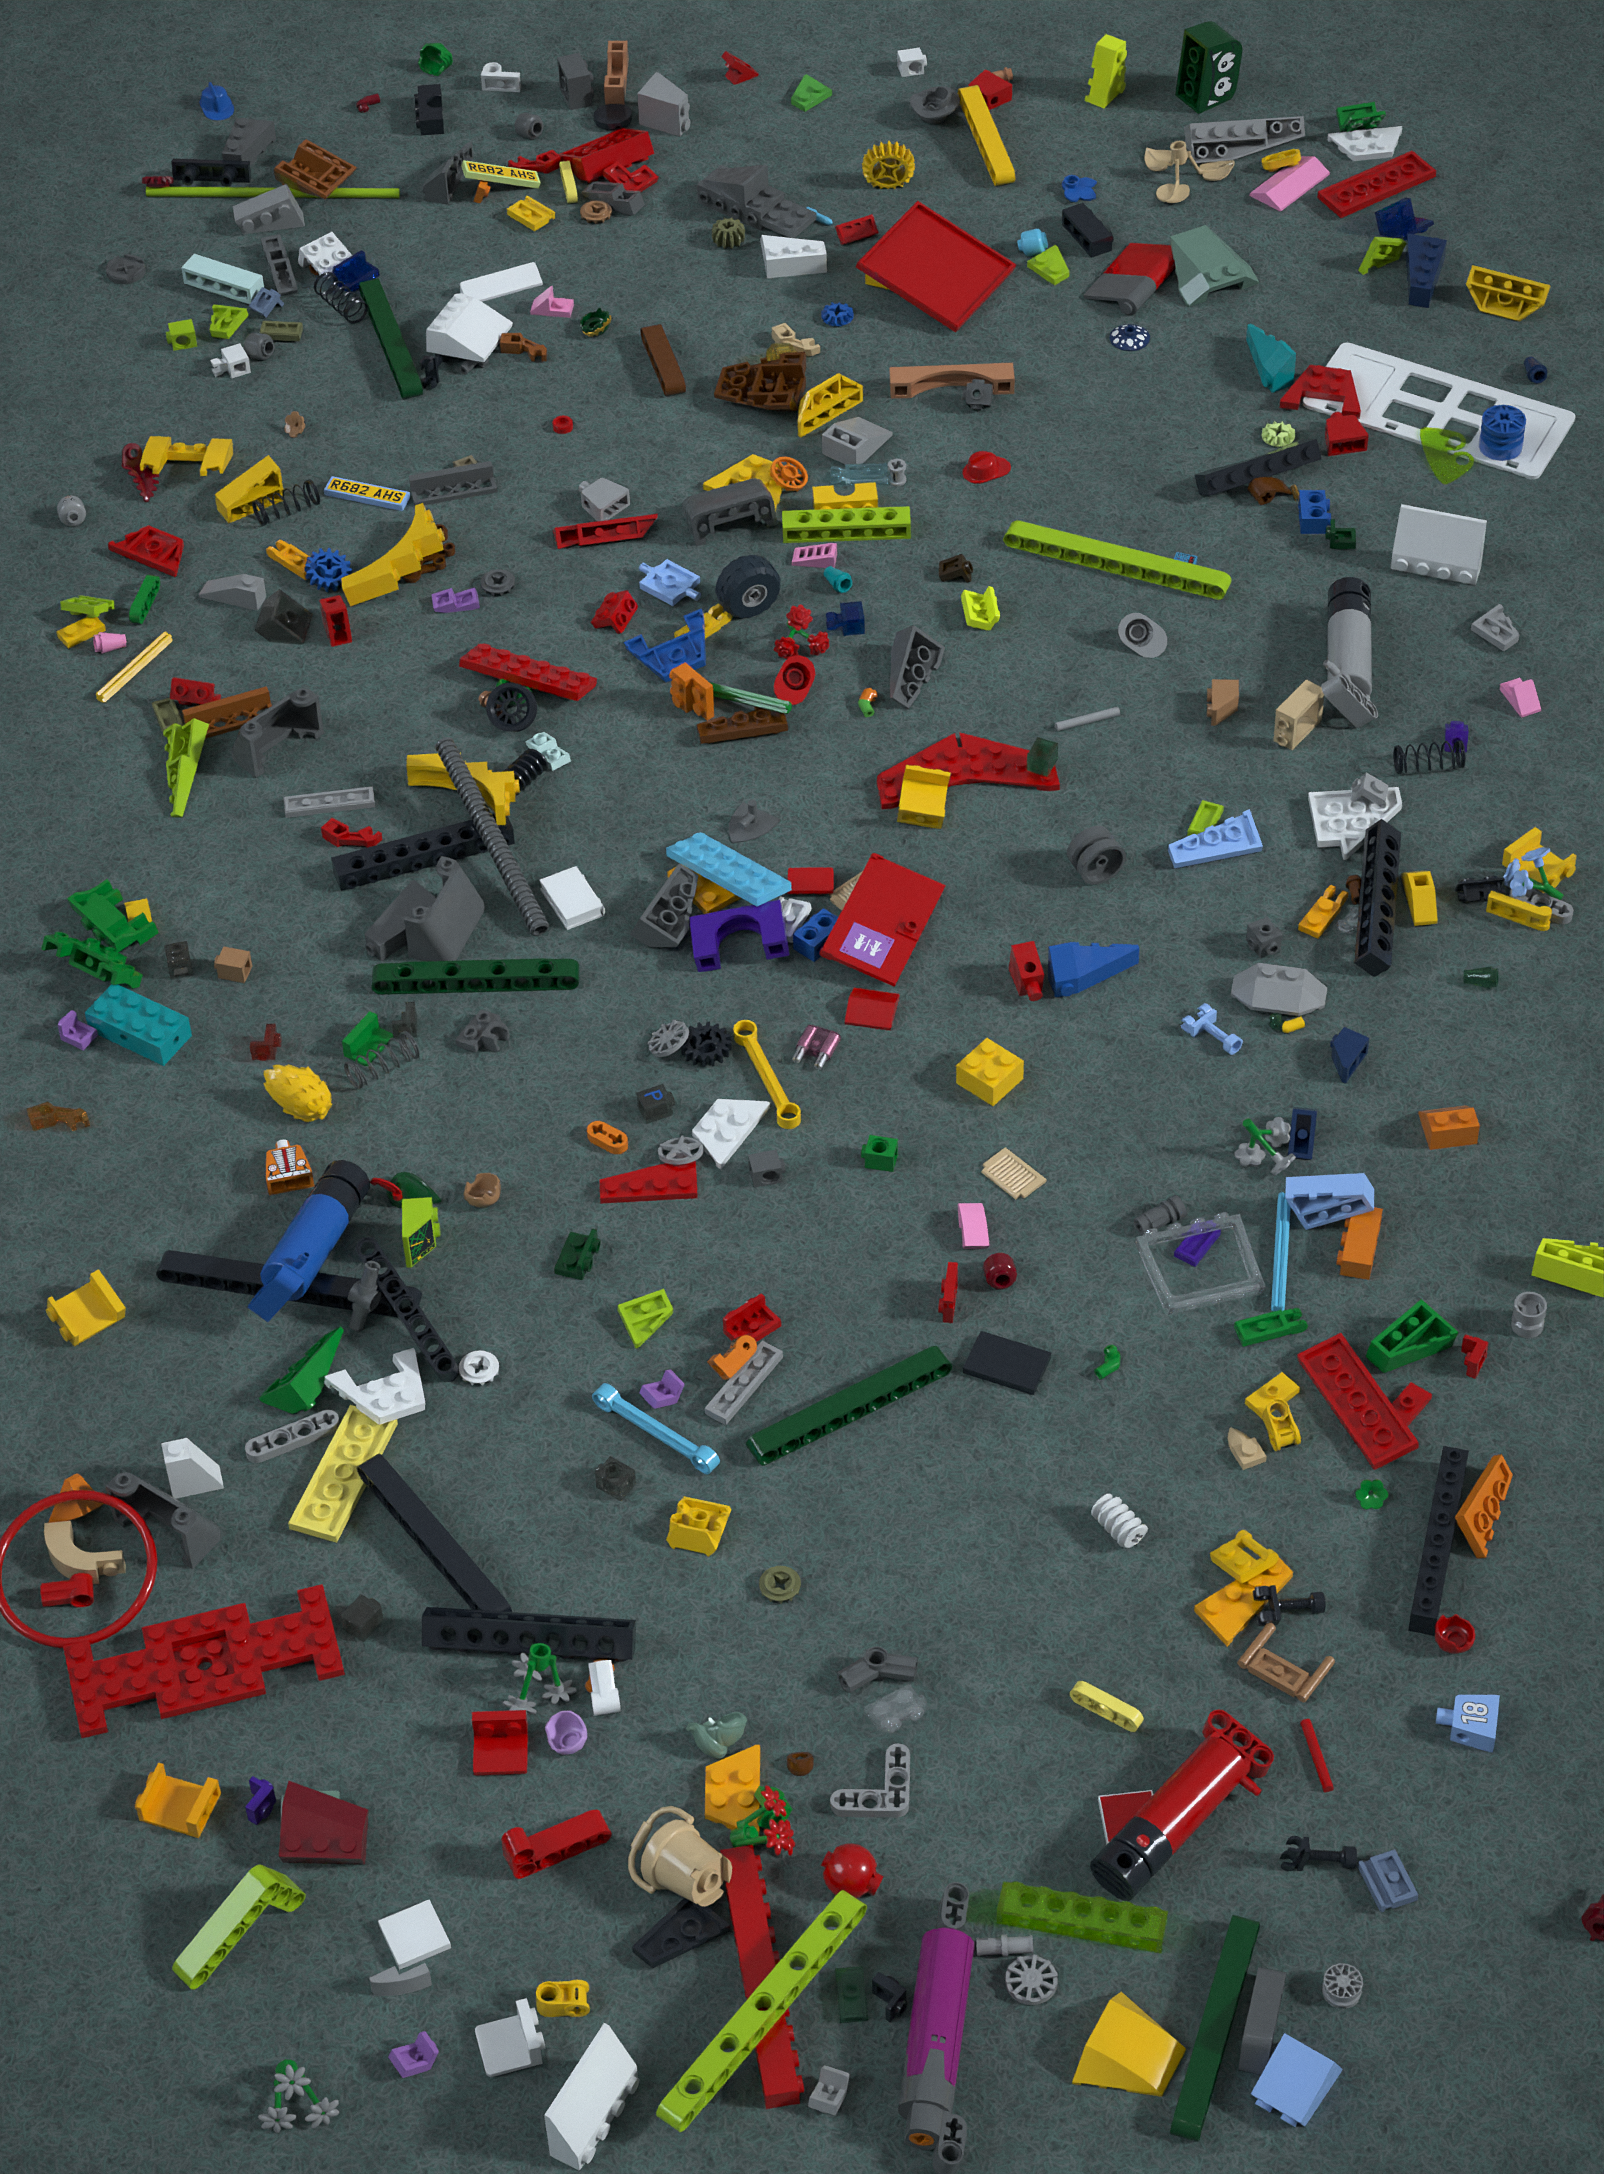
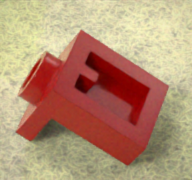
M1467 1334L1463 1337L1461 1352L1467 1354L1464 1365L1467 1366L1466 1376L1476 1379L1487 1358L1488 1342Z

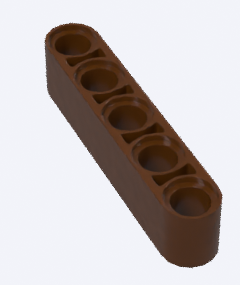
M657 324L640 328L642 342L664 395L670 396L685 393L684 377L662 325Z

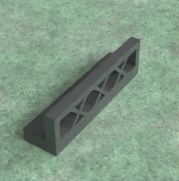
M491 461L409 475L410 491L414 505L421 503L429 505L497 492ZM490 482L491 484L490 487L483 488L479 486L480 484ZM465 486L470 488L468 491L459 490L461 487ZM443 490L449 491L446 495L438 494ZM417 495H429L427 498L424 499L417 498Z

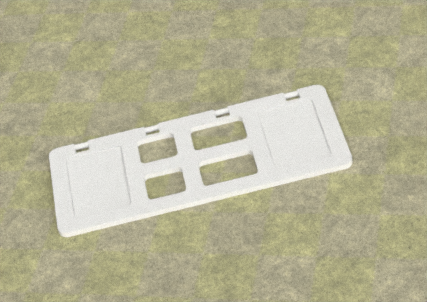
M1352 343L1341 344L1326 365V367L1351 370L1361 409V416L1358 420L1362 426L1528 479H1537L1541 476L1575 421V414L1571 411ZM1409 376H1415L1452 388L1441 403L1400 390ZM1466 394H1473L1495 401V405L1514 406L1525 414L1527 420L1523 449L1518 457L1499 461L1486 457L1480 451L1479 438L1482 416L1457 408ZM1304 397L1303 406L1307 409L1331 416L1335 411L1326 409L1329 406L1337 409L1336 412L1342 413L1344 402ZM1396 402L1431 413L1434 417L1425 429H1418L1384 418L1382 415L1390 403ZM1450 420L1479 429L1468 444L1440 435ZM1386 425L1395 427L1396 430L1386 428ZM1446 444H1449V445H1452V446H1456L1457 448H1456V449H1452V448L1446 447ZM1509 463V464L1516 465V466H1518V467H1517V468H1512V467L1506 466V464Z

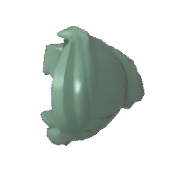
M732 1712L718 1720H713L709 1717L708 1721L703 1725L697 1722H690L686 1729L691 1731L697 1747L703 1754L715 1759H721L726 1755L728 1747L735 1744L742 1737L747 1718L740 1712Z

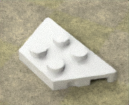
M1402 126L1328 134V141L1337 144L1338 149L1347 154L1353 161L1390 158L1393 156L1399 136L1402 134Z
M717 1099L693 1128L692 1136L694 1139L702 1142L703 1150L714 1159L716 1166L722 1169L770 1109V1103L767 1101Z

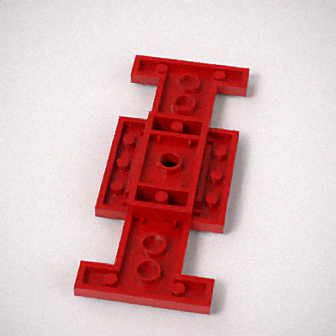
M323 1584L297 1590L301 1612L250 1624L246 1604L241 1603L141 1627L146 1649L101 1660H93L89 1640L63 1646L81 1738L108 1732L104 1710L157 1698L160 1717L165 1719L266 1694L262 1672L314 1660L319 1681L345 1675ZM203 1662L212 1664L207 1670L198 1669V1666Z

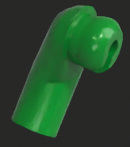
M1108 1345L1104 1348V1363L1094 1369L1095 1375L1100 1380L1120 1367L1121 1355L1115 1345Z

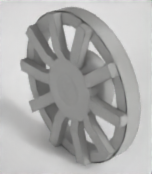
M676 1020L666 1025L664 1023L657 1032L652 1033L653 1036L648 1041L650 1052L656 1057H664L677 1051L688 1038L689 1029L683 1021Z
M1035 1954L1020 1956L1008 1966L1005 1975V1985L1008 1993L1016 2001L1027 2005H1037L1046 2002L1054 1995L1058 1985V1974L1049 1960ZM1026 1962H1032L1031 1968L1027 1967ZM1036 1963L1042 1964L1038 1970L1035 1969ZM1021 1964V1966L1023 1967L1024 1971L1022 1972L1021 1970L1017 1969L1016 1967ZM1046 1968H1048L1049 1971L1051 1972V1973L1041 1974ZM1013 1972L1020 1977L1010 1978V1975ZM1053 1978V1985L1043 1981V1979ZM1020 1982V1985L1013 1990L1010 1983ZM1042 1986L1050 1989L1045 1995L1041 1990ZM1024 1990L1027 1992V1996L1023 1997L1018 1993ZM1037 1992L1040 1997L1031 1998V1993Z

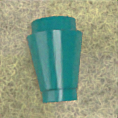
M832 566L824 570V577L836 592L845 593L851 588L852 579L848 573Z

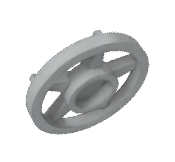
M683 1136L670 1139L660 1144L658 1148L660 1160L673 1165L691 1163L699 1159L703 1154L702 1142ZM699 1148L694 1155L691 1154L690 1150ZM664 1150L671 1151L666 1156L662 1154Z

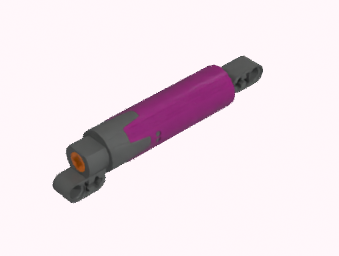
M952 1882L946 1886L939 1903L936 1929L927 1931L922 1936L898 2113L907 2120L904 2144L916 2149H934L932 2164L937 2174L956 2173L964 2155L967 2132L965 2120L957 2114H952L974 1954V1941L970 1936L962 1932L966 1921L969 1891L964 1884L959 1882ZM950 1898H954L958 1900V1902L952 1901ZM949 1917H953L952 1924H950ZM950 2132H952V2136L954 2137L953 2140H949ZM943 2156L950 2157L953 2162L945 2160Z

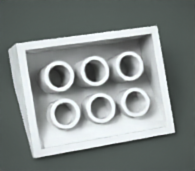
M464 293L455 294L426 329L427 352L485 362L500 343L501 333H507L512 327L513 322L475 297L467 296Z
M1401 504L1391 569L1476 585L1481 569L1487 520Z
M605 2023L544 2115L550 2156L579 2171L584 2163L588 2164L592 2160L596 2151V2144L600 2139L604 2140L610 2130V2122L614 2116H620L625 2106L624 2100L629 2093L633 2094L636 2091L640 2081L637 2065L611 2027Z

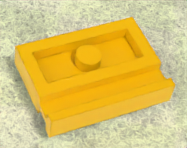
M526 196L525 200H519L507 208L508 216L533 231L549 223V219H555V212L529 196Z

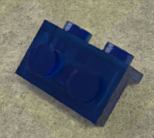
M362 250L332 268V272L338 278V281H342L344 286L349 287L350 292L359 289V282L373 280L380 276L379 269L366 261L365 252ZM338 283V287H343L341 283Z

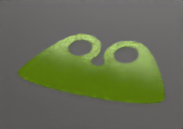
M1423 427L1420 429L1424 453L1432 471L1442 484L1445 485L1453 482L1473 466L1474 458L1468 452L1460 451L1455 452L1453 455L1447 454L1448 450L1455 451L1465 446L1466 439L1462 434L1440 428ZM1450 437H1459L1461 444L1451 446L1448 443V439ZM1464 455L1469 458V462L1466 465H1459L1456 462V458Z

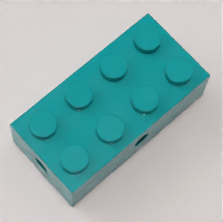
M111 984L85 1012L87 1025L97 1029L99 1036L162 1066L192 1036L188 1017L118 984Z

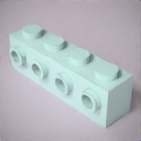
M193 254L181 267L184 284L250 304L260 289L264 287L263 276L197 254Z

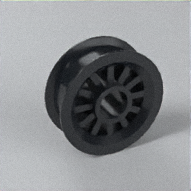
M504 683L497 686L490 693L486 703V712L491 723L498 729L508 732H520L527 729L535 720L537 702L533 693L528 688L517 683ZM500 697L503 699V703L498 701ZM510 702H515L517 709L514 713L509 714L507 705ZM527 707V712L522 710V708Z

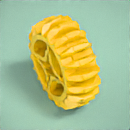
M890 141L887 144L881 142L880 146L874 144L873 149H868L867 154H864L862 163L863 175L866 177L867 183H871L873 187L877 185L880 189L883 187L887 189L893 187L896 189L898 185L903 187L904 182L909 183L910 177H913L915 163L913 154H911L910 149H906L904 144L899 146L897 141L894 144H891Z

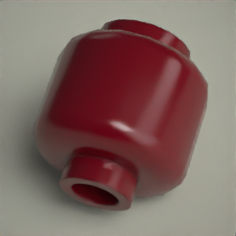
M995 1253L984 1261L983 1271L985 1278L992 1288L1005 1289L1014 1284L1017 1278V1271L1013 1259L1008 1254Z

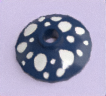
M1125 324L1114 328L1110 333L1109 339L1111 344L1120 350L1137 351L1147 346L1150 341V335L1141 326Z

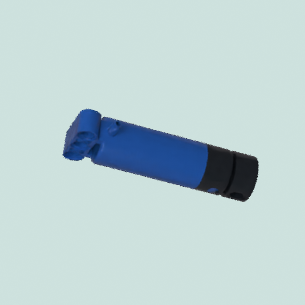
M337 1160L328 1164L322 1177L319 1178L260 1272L263 1287L254 1296L247 1308L266 1322H269L287 1301L298 1300L304 1296L356 1213L362 1200L367 1195L370 1189V1180L358 1165L345 1160Z

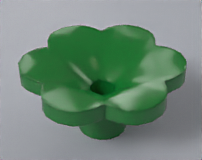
M1366 1479L1361 1482L1360 1488L1356 1490L1355 1497L1360 1501L1363 1509H1370L1371 1507L1379 1509L1383 1506V1500L1387 1499L1388 1491L1383 1488L1381 1480L1375 1479L1370 1481Z

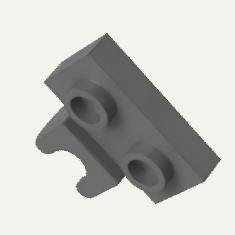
M480 1010L455 1039L458 1047L472 1052H477L482 1045L486 1049L498 1052L500 1048L497 1046V1040H509L510 1034L506 1024L502 1023L500 1015Z

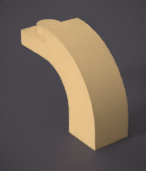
M71 1521L44 1523L45 1541L51 1562L65 1577L70 1579L74 1574L87 1573L93 1577V1584H99V1575L115 1576L125 1573L126 1564L122 1550L97 1553L82 1551L74 1545Z

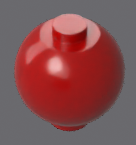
M842 1844L837 1846L833 1853L827 1851L821 1863V1866L825 1868L823 1871L824 1882L834 1895L844 1890L855 1898H860L865 1893L874 1896L883 1879V1876L876 1872L877 1863L874 1856L869 1850L858 1844Z

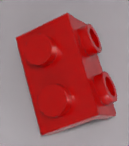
M628 590L617 593L611 592L605 596L604 602L595 612L591 624L594 628L612 625L617 634H621L636 612L638 605Z
M177 677L171 680L170 699L179 700V704L191 705L192 703H198L202 705L220 700L221 694L214 693V683Z
M762 1293L754 1298H750L736 1310L728 1312L723 1318L724 1334L731 1341L736 1337L748 1335L758 1342L781 1327V1319L766 1306L765 1296Z

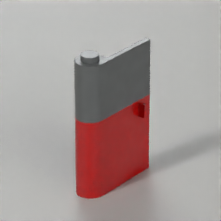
M1130 243L1086 291L1083 297L1085 299L1118 301L1123 313L1128 315L1136 314L1175 270L1176 266L1175 260H1173L1171 245Z

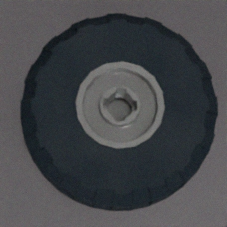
M757 555L741 556L723 568L716 582L715 593L727 613L737 618H751L768 610L773 602L776 601L780 592L781 579L774 566L765 557Z

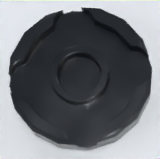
M607 104L599 107L594 112V122L599 128L605 130H614L618 126L624 128L632 121L631 109L623 104Z

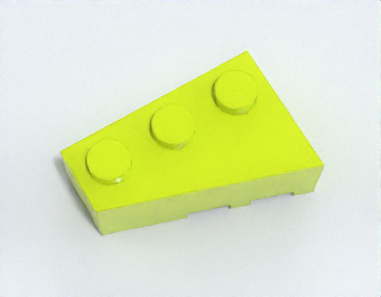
M1106 34L1096 43L1091 66L1095 69L1093 79L1090 78L1088 81L1091 89L1090 94L1085 96L1086 102L1105 108L1119 93H1123L1126 86L1124 82L1126 73L1125 58L1127 56L1126 41Z
M1542 1239L1535 1255L1532 1276L1604 1298V1247H1598V1243L1590 1242V1246L1574 1245V1241Z

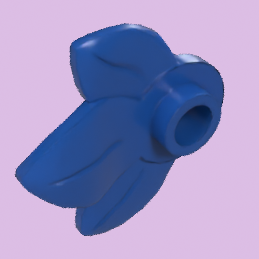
M1068 175L1062 182V188L1065 190L1064 196L1071 202H1077L1079 199L1091 201L1096 198L1092 187L1097 184V181L1087 177L1079 179L1078 176Z

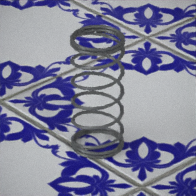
M403 1031L399 1035V1041L395 1038H390L388 1046L382 1043L379 1044L377 1052L372 1049L367 1051L366 1058L358 1055L356 1063L351 1061L345 1062L344 1069L352 1085L357 1089L363 1088V1083L364 1085L368 1084L365 1075L358 1067L359 1057L367 1061L373 1077L378 1079V1074L368 1058V1054L371 1051L378 1056L382 1068L389 1074V1068L379 1053L380 1046H384L389 1050L394 1064L400 1068L399 1060L390 1048L391 1040H395L400 1044L401 1051L408 1062H411V1057L413 1059L419 1058V1048L411 1034ZM405 1035L410 1040L415 1050V1054L410 1050L406 1042ZM349 1066H350V1067L352 1068V1070L354 1071V1073H355V1075H356V1077H357V1079H358L359 1085H358V1083L354 1080V1078H353V1076H352V1074H351V1072H350V1070H349Z

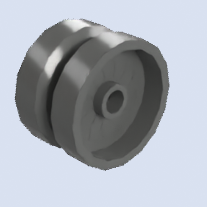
M1092 826L1077 834L1070 842L1067 849V858L1074 868L1077 869L1083 880L1094 885L1116 876L1123 868L1126 861V853L1108 828Z

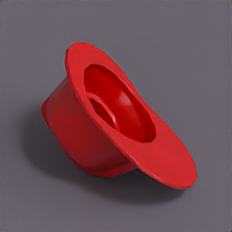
M978 451L970 456L968 464L963 468L962 474L967 481L981 484L1007 475L1011 470V465L1006 459L998 457L992 452Z
M801 655L788 658L783 663L773 687L776 697L790 701L791 705L801 703L807 696L816 675L813 663L807 657Z

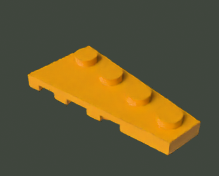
M1278 1558L1274 1566L1241 1584L1235 1580L1194 1606V1612L1228 1647L1233 1638L1244 1630L1248 1622L1256 1614L1258 1615L1268 1602V1599L1264 1601L1254 1600L1253 1591L1255 1587L1276 1585L1278 1593L1293 1577V1571Z

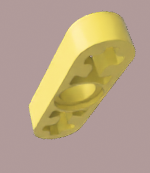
M570 161L559 162L567 203H577V190Z
M1078 1681L1070 1691V1697L1075 1703L1130 1732H1135L1144 1720L1139 1710L1087 1682Z

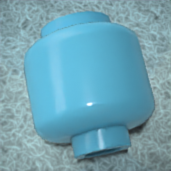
M1040 229L1024 231L1021 233V239L1017 240L1019 251H1023L1027 257L1039 255L1045 251V248H1048L1046 234L1041 232Z

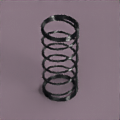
M324 272L316 279L314 283L316 294L327 301L349 323H358L366 316L367 304L360 297H356L354 292H350L349 287L344 286L342 281H338V278L333 273ZM325 275H332L322 282L319 293L316 288L318 281ZM333 277V284L329 286L325 293H321L324 282ZM338 283H341L343 287H340L334 293L332 299H328L327 295L336 289ZM344 288H347L349 292L341 297L338 305H334L333 300L340 297ZM342 289L340 295L334 298L335 294ZM350 293L353 294L355 298H352L346 304L344 310H340L339 306L348 300ZM348 294L346 300L340 304L342 298ZM361 302L358 311L348 315L350 308L354 304ZM362 304H364L365 311L363 315L356 321L349 320L348 317L357 314Z
M311 479L304 481L303 488L295 484L293 493L285 488L282 496L277 492L273 493L272 500L264 496L262 504L258 500H254L252 506L258 522L262 526L267 525V523L270 524L269 516L264 509L265 498L272 503L275 515L280 520V514L274 504L275 494L280 496L287 514L291 515L284 498L286 490L292 494L296 508L301 512L300 504L295 497L296 486L303 491L305 501L308 507L311 508L310 500L305 492V483L313 504L319 505L321 500L315 483ZM310 485L315 492L316 500L311 492ZM257 506L260 509L263 521L258 513Z
M1456 740L1452 750L1450 743L1445 741L1440 751L1438 744L1433 742L1430 745L1429 752L1426 745L1421 743L1418 746L1417 753L1415 748L1409 744L1406 747L1405 754L1399 745H1395L1393 751L1395 771L1397 774L1402 773L1404 759V770L1407 773V751L1409 746H1411L1416 758V769L1419 772L1418 759L1421 745L1426 750L1428 769L1431 771L1430 757L1433 744L1438 749L1440 768L1443 770L1442 755L1445 743L1448 744L1451 751L1453 769H1455L1454 753H1456L1458 767L1464 768L1466 762L1464 743L1462 740Z

